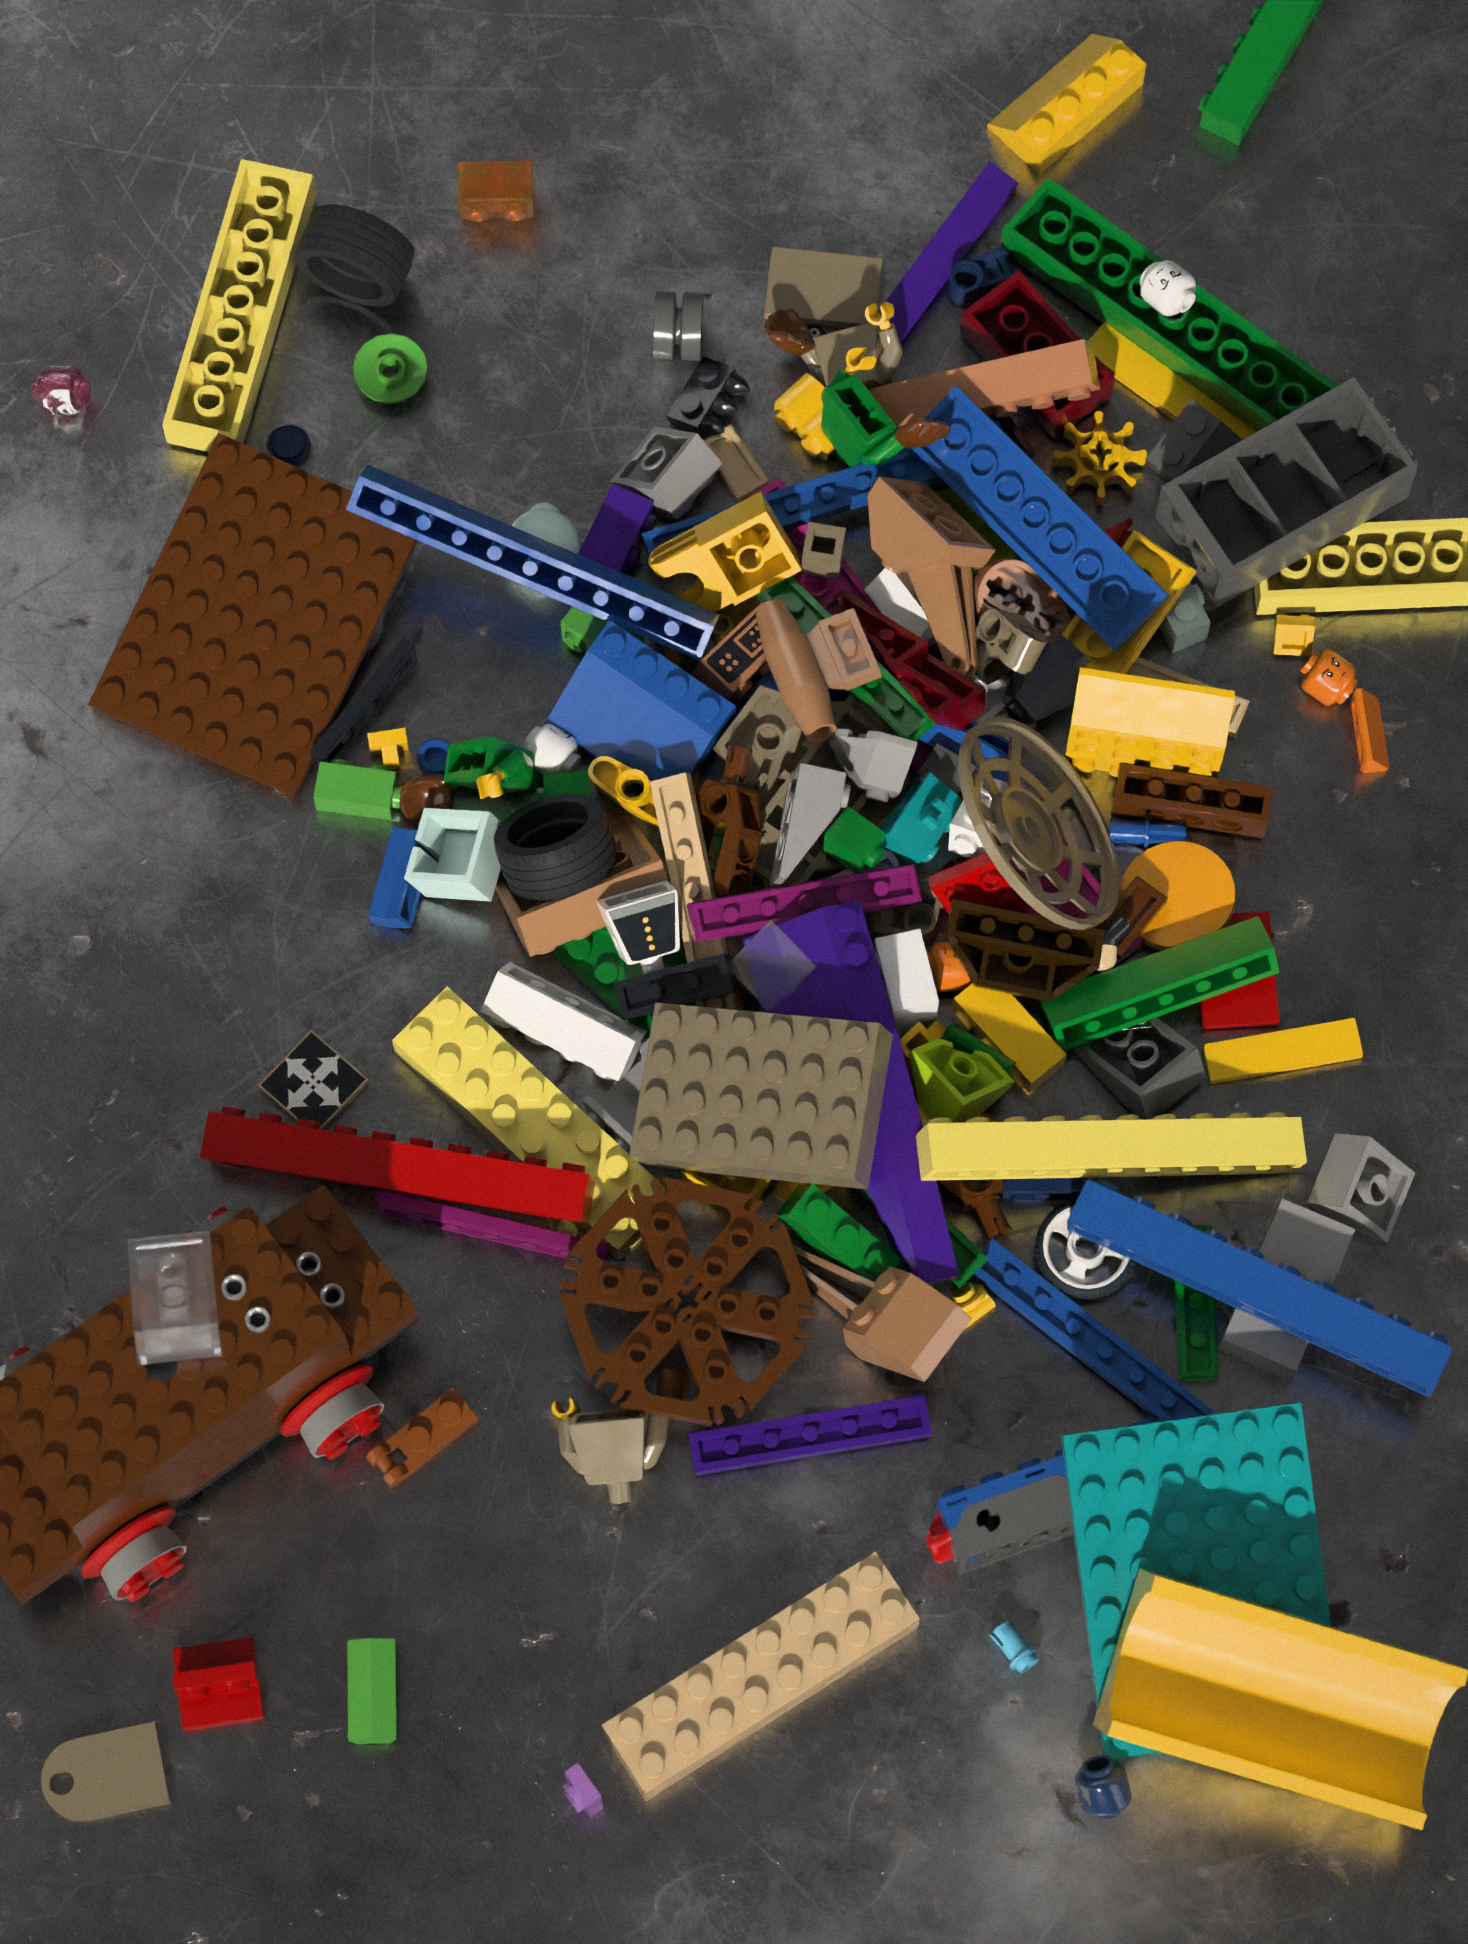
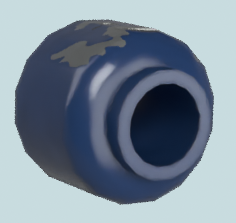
M1107 1755L1093 1756L1083 1762L1075 1775V1784L1081 1808L1089 1815L1097 1816L1101 1819H1111L1119 1815L1129 1805L1132 1793L1125 1766L1119 1761Z

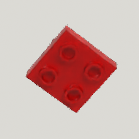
M987 853L970 860L965 857L955 858V866L951 859L946 863V870L929 876L930 888L948 914H950L953 899L1015 912L1030 907L1008 884Z

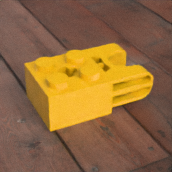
M761 491L659 545L651 552L648 559L653 572L662 578L682 572L697 575L699 577L697 582L683 592L680 598L712 612H716L731 603L735 606L802 570L794 545Z

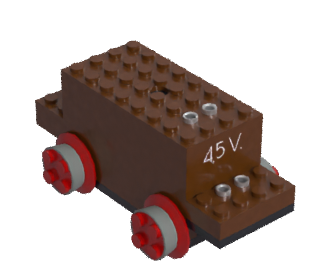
M324 1184L266 1225L263 1224L250 1205L241 1211L238 1209L228 1211L226 1207L215 1210L207 1217V1223L195 1231L188 1230L176 1238L173 1242L176 1250L171 1255L168 1263L46 1349L30 1350L28 1346L21 1347L10 1355L8 1363L0 1367V1576L21 1605L28 1602L86 1559L87 1561L81 1567V1576L83 1578L91 1579L102 1576L114 1600L128 1598L133 1603L149 1592L150 1584L154 1583L161 1576L164 1579L171 1577L184 1565L180 1559L185 1554L187 1546L168 1528L175 1518V1509L280 1434L290 1437L301 1433L313 1457L326 1456L328 1460H333L341 1455L348 1448L347 1443L359 1434L361 1437L367 1436L379 1427L381 1422L378 1416L383 1411L385 1404L366 1386L372 1377L374 1369L368 1364H359L420 1321L419 1314L415 1305ZM310 1268H315L311 1272H306ZM331 1300H338L336 1303H329Z

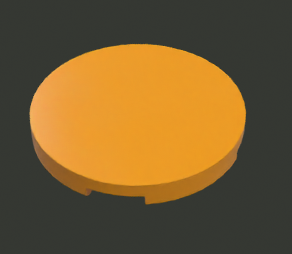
M1173 841L1153 846L1136 857L1122 877L1119 897L1136 876H1139L1168 897L1167 903L1140 935L1144 944L1162 951L1226 928L1233 916L1235 909V885L1231 872L1217 854L1199 844Z

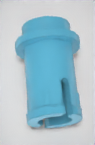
M1011 1620L1005 1621L990 1634V1637L1011 1661L1009 1667L1012 1670L1017 1669L1022 1674L1039 1661L1036 1655L1037 1649L1030 1647Z

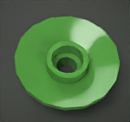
M397 334L379 335L364 343L357 352L353 364L355 382L362 393L374 401L387 404L403 402L417 394L425 383L428 371L425 354L419 345L408 337ZM389 370H394L398 373L393 378L385 377V373Z

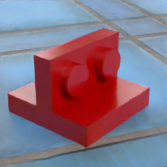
M253 1637L172 1649L175 1673L172 1674L173 1684L179 1698L183 1731L264 1719Z

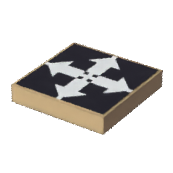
M310 1030L263 1079L258 1088L296 1122L297 1118L320 1122L319 1129L325 1130L369 1084V1080L316 1033Z

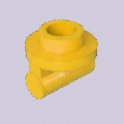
M965 1283L961 1288L957 1287L953 1291L952 1298L950 1299L972 1319L966 1328L996 1306L981 1284Z

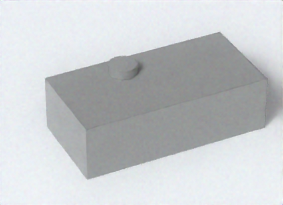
M1282 1198L1260 1252L1265 1256L1263 1260L1276 1266L1279 1263L1288 1264L1301 1272L1300 1277L1312 1283H1315L1316 1280H1322L1333 1285L1356 1229ZM1235 1308L1218 1351L1292 1382L1308 1341Z

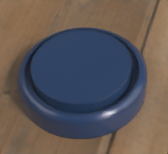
M281 425L275 428L268 437L267 449L269 455L293 466L302 463L310 453L309 436L305 430L297 425Z

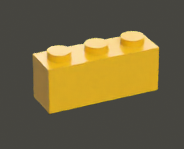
M972 983L954 998L952 1008L954 1013L952 1016L959 1027L966 1032L971 1030L979 1040L1016 1062L1010 1076L1015 1081L1013 1084L1015 1088L1019 1089L1022 1087L1030 1095L1064 1066L1067 1054L1012 994L974 987Z

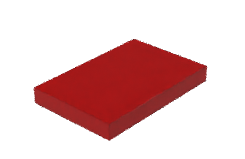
M1270 911L1233 913L1228 926L1259 916L1272 942ZM1275 975L1198 1002L1201 1030L1278 1026L1280 1022Z

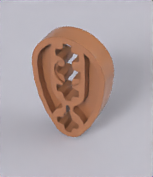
M1012 559L993 560L981 568L973 579L974 615L978 620L988 609L1022 614L1037 630L1040 627L1047 629L1045 636L1048 637L1053 632L1063 634L1071 622L1070 615L1062 598L1028 564L1022 561ZM987 581H994L993 584L998 588L1009 589L1008 593L1013 597L1024 598L1023 602L1027 604L1026 610H1019L1020 606L1004 601V597L1000 594L990 593V589L986 586ZM1039 614L1053 616V620L1057 622L1056 627L1050 628V624Z

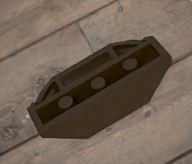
M953 899L945 938L974 987L1052 1002L1099 968L1105 930L1098 928L1085 930L1069 929L1044 917Z

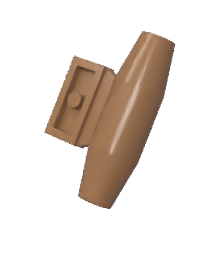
M782 600L767 601L756 610L759 633L767 663L785 706L810 742L824 741L830 738L837 730L828 689H845L848 691L882 677L880 668L854 608L818 621V624L805 635Z

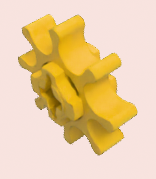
M1096 411L1093 419L1095 428L1091 432H1079L1071 422L1065 424L1063 436L1072 441L1075 448L1068 452L1054 451L1052 465H1069L1075 470L1076 474L1066 481L1065 492L1067 494H1072L1080 484H1091L1097 490L1096 504L1101 506L1105 503V487L1108 484H1120L1128 494L1134 492L1136 480L1127 475L1124 469L1131 464L1145 465L1147 451L1144 449L1130 451L1124 446L1123 442L1133 435L1134 424L1132 422H1127L1119 432H1108L1102 425L1103 412ZM1097 448L1100 449V456H1102L1104 461L1102 468L1099 467V460H1097Z

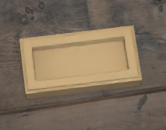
M731 424L724 428V433L709 436L703 440L723 463L716 473L737 503L747 499L771 483Z

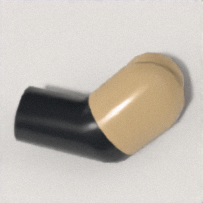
M1121 916L1115 918L1103 929L1105 930L1100 966L1096 970L1100 973L1114 968L1117 960V944L1131 931V927Z

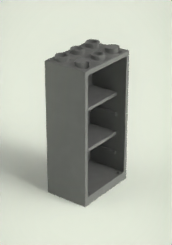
M1353 377L1161 486L1155 517L1186 563L1197 571L1195 576L1218 607L1408 498L1418 468V462L1412 455V450L1408 446L1403 447L1396 437V429L1392 421L1387 416L1382 417L1377 410L1372 393L1368 392L1365 386L1361 387L1356 378Z

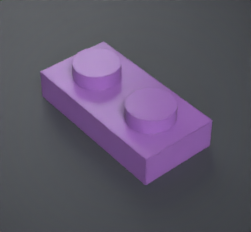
M576 1763L564 1772L566 1785L563 1786L564 1794L576 1812L579 1813L585 1810L591 1818L603 1809L602 1796L579 1763Z

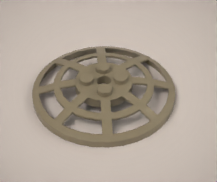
M997 716L987 718L969 729L962 739L959 750L958 772L960 788L972 825L998 871L1027 904L1052 922L1076 930L1093 928L1111 916L1117 906L1120 893V871L1114 843L1110 840V832L1106 821L1082 778L1055 746L1041 734L1021 722ZM997 735L1009 739L1008 759L993 757L985 760L978 737ZM1022 747L1037 757L1060 782L1061 785L1051 794L1034 775L1020 765ZM971 751L973 753V757L977 766L973 779L971 771ZM990 771L1006 772L1008 788L1000 792ZM1020 780L1023 783H1025L1040 798V800L1031 792L1022 788L1020 786ZM982 781L992 798L990 808L981 802ZM1069 798L1077 807L1087 827L1095 852L1078 849L1072 829L1060 808ZM986 821L990 823L992 832L998 838L1001 844L1000 847L997 845L993 835L991 834L986 824ZM1059 830H1060V832H1061V835H1062V838H1063V840H1064L1065 845L1062 844V840H1061V836H1060ZM1010 859L1014 861L1021 871L1025 872L1028 882L1014 870L1009 863ZM1062 859L1069 861L1068 883L1055 870L1061 864ZM1082 864L1099 867L1100 893L1096 907L1078 893L1082 881ZM1045 875L1060 892H1044L1038 876ZM1071 901L1089 916L1085 919H1078L1062 913L1051 906V904H1062Z

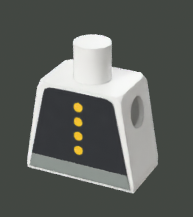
M665 880L596 900L616 950L627 965L640 962L642 975L665 969L662 956L677 952L680 949L678 896L676 889Z

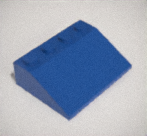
M609 620L587 650L548 716L546 723L552 724L574 737L579 746L595 757H611L631 769L643 771L650 781L685 772L690 773L691 778H693L712 752L714 746L737 717V711L733 703ZM635 783L644 790V787L641 784Z

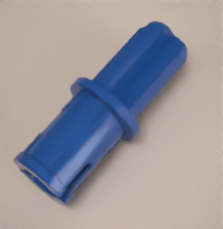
M1145 817V821L1110 819L1109 832L1110 840L1113 843L1143 844L1144 848H1148V844L1159 845L1166 842L1186 841V826L1183 823L1150 822L1148 817Z

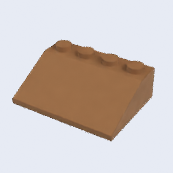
M630 813L608 821L616 844L617 861L606 877L589 889H585V891L551 901L536 902L524 900L512 893L500 869L495 889L520 941L530 957L537 954L550 953L561 944L571 940L584 939L591 935L593 931L606 927L596 900L661 881H668L660 857Z

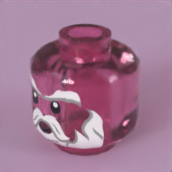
M46 366L32 383V396L35 401H38L40 408L47 414H76L84 405H87L90 399L91 387L89 379L76 366Z

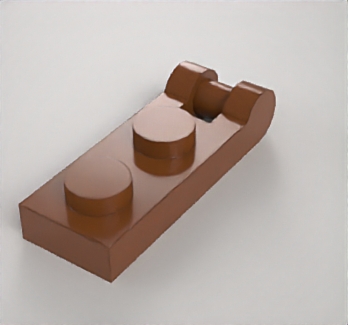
M452 1388L385 1442L374 1447L366 1455V1459L373 1467L378 1466L385 1474L383 1480L390 1488H394L477 1423L478 1417L456 1390ZM400 1450L406 1460L397 1465L391 1458V1455Z

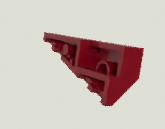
M845 590L835 595V603L843 612L854 608L868 643L935 724L961 731L985 712L986 689L928 654V642Z

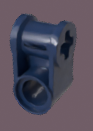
M995 248L982 255L956 263L951 269L947 287V295L950 301L961 307L971 306L1014 275L1008 261L1010 255L1007 248ZM958 281H969L972 283V286H961L958 284Z

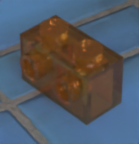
M532 160L458 162V205L460 219H468L474 222H482L488 218H505L509 221H520L525 217H534Z

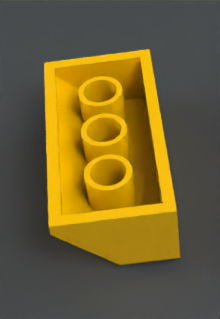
M1091 34L989 122L988 128L1033 171L1040 175L1143 85L1146 63L1121 40Z

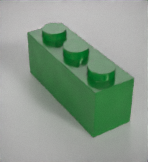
M814 1184L798 1185L776 1213L781 1222L784 1221L788 1228L828 1262L873 1282L882 1273L886 1272L889 1266L895 1268L901 1260Z

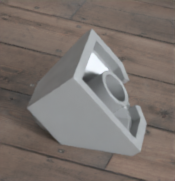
M837 729L830 737L829 744L856 790L866 792L865 797L873 801L886 803L888 799L894 800L901 792L918 742L879 731H867V734H859L858 737H852L853 731Z

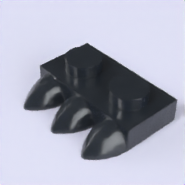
M703 356L666 416L671 424L700 435L715 436L724 433V427L713 415L720 416L736 413L735 403L726 394L740 395L750 391L745 379L737 374L734 367Z

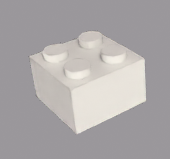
M921 929L875 938L874 952L897 1033L909 1030L919 1021L924 1027L930 1026L936 1021L939 999Z

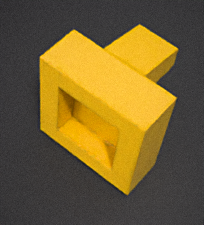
M1278 613L1276 615L1273 639V654L1309 656L1312 653L1315 617H1311L1309 614L1288 616L1286 613Z
M405 728L367 733L371 756L382 754L384 766L388 767L391 771L400 770L398 751L409 750Z

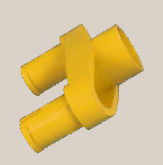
M600 756L594 759L588 768V775L591 783L599 792L602 791L604 795H607L638 818L656 827L660 832L650 786L651 781L643 771L631 769L608 756ZM638 783L644 787L642 794L635 798L624 794L626 787L630 784Z

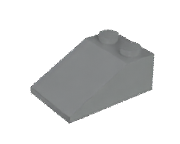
M800 763L789 778L768 889L779 887L788 878L836 814L840 815L842 807L846 808L850 794V785L845 784L846 772Z

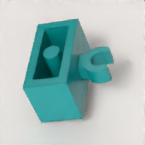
M932 773L914 778L880 828L885 832L884 847L895 854L906 865L921 862L927 863L939 850L940 845L937 842L942 834L950 831V823L963 799Z

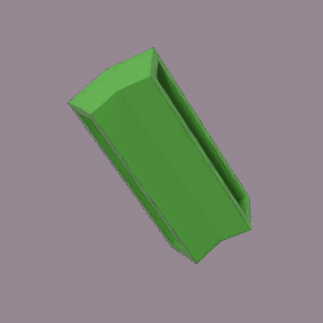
M364 1638L347 1640L348 1741L357 1745L371 1743L390 1744L396 1740L395 1639Z

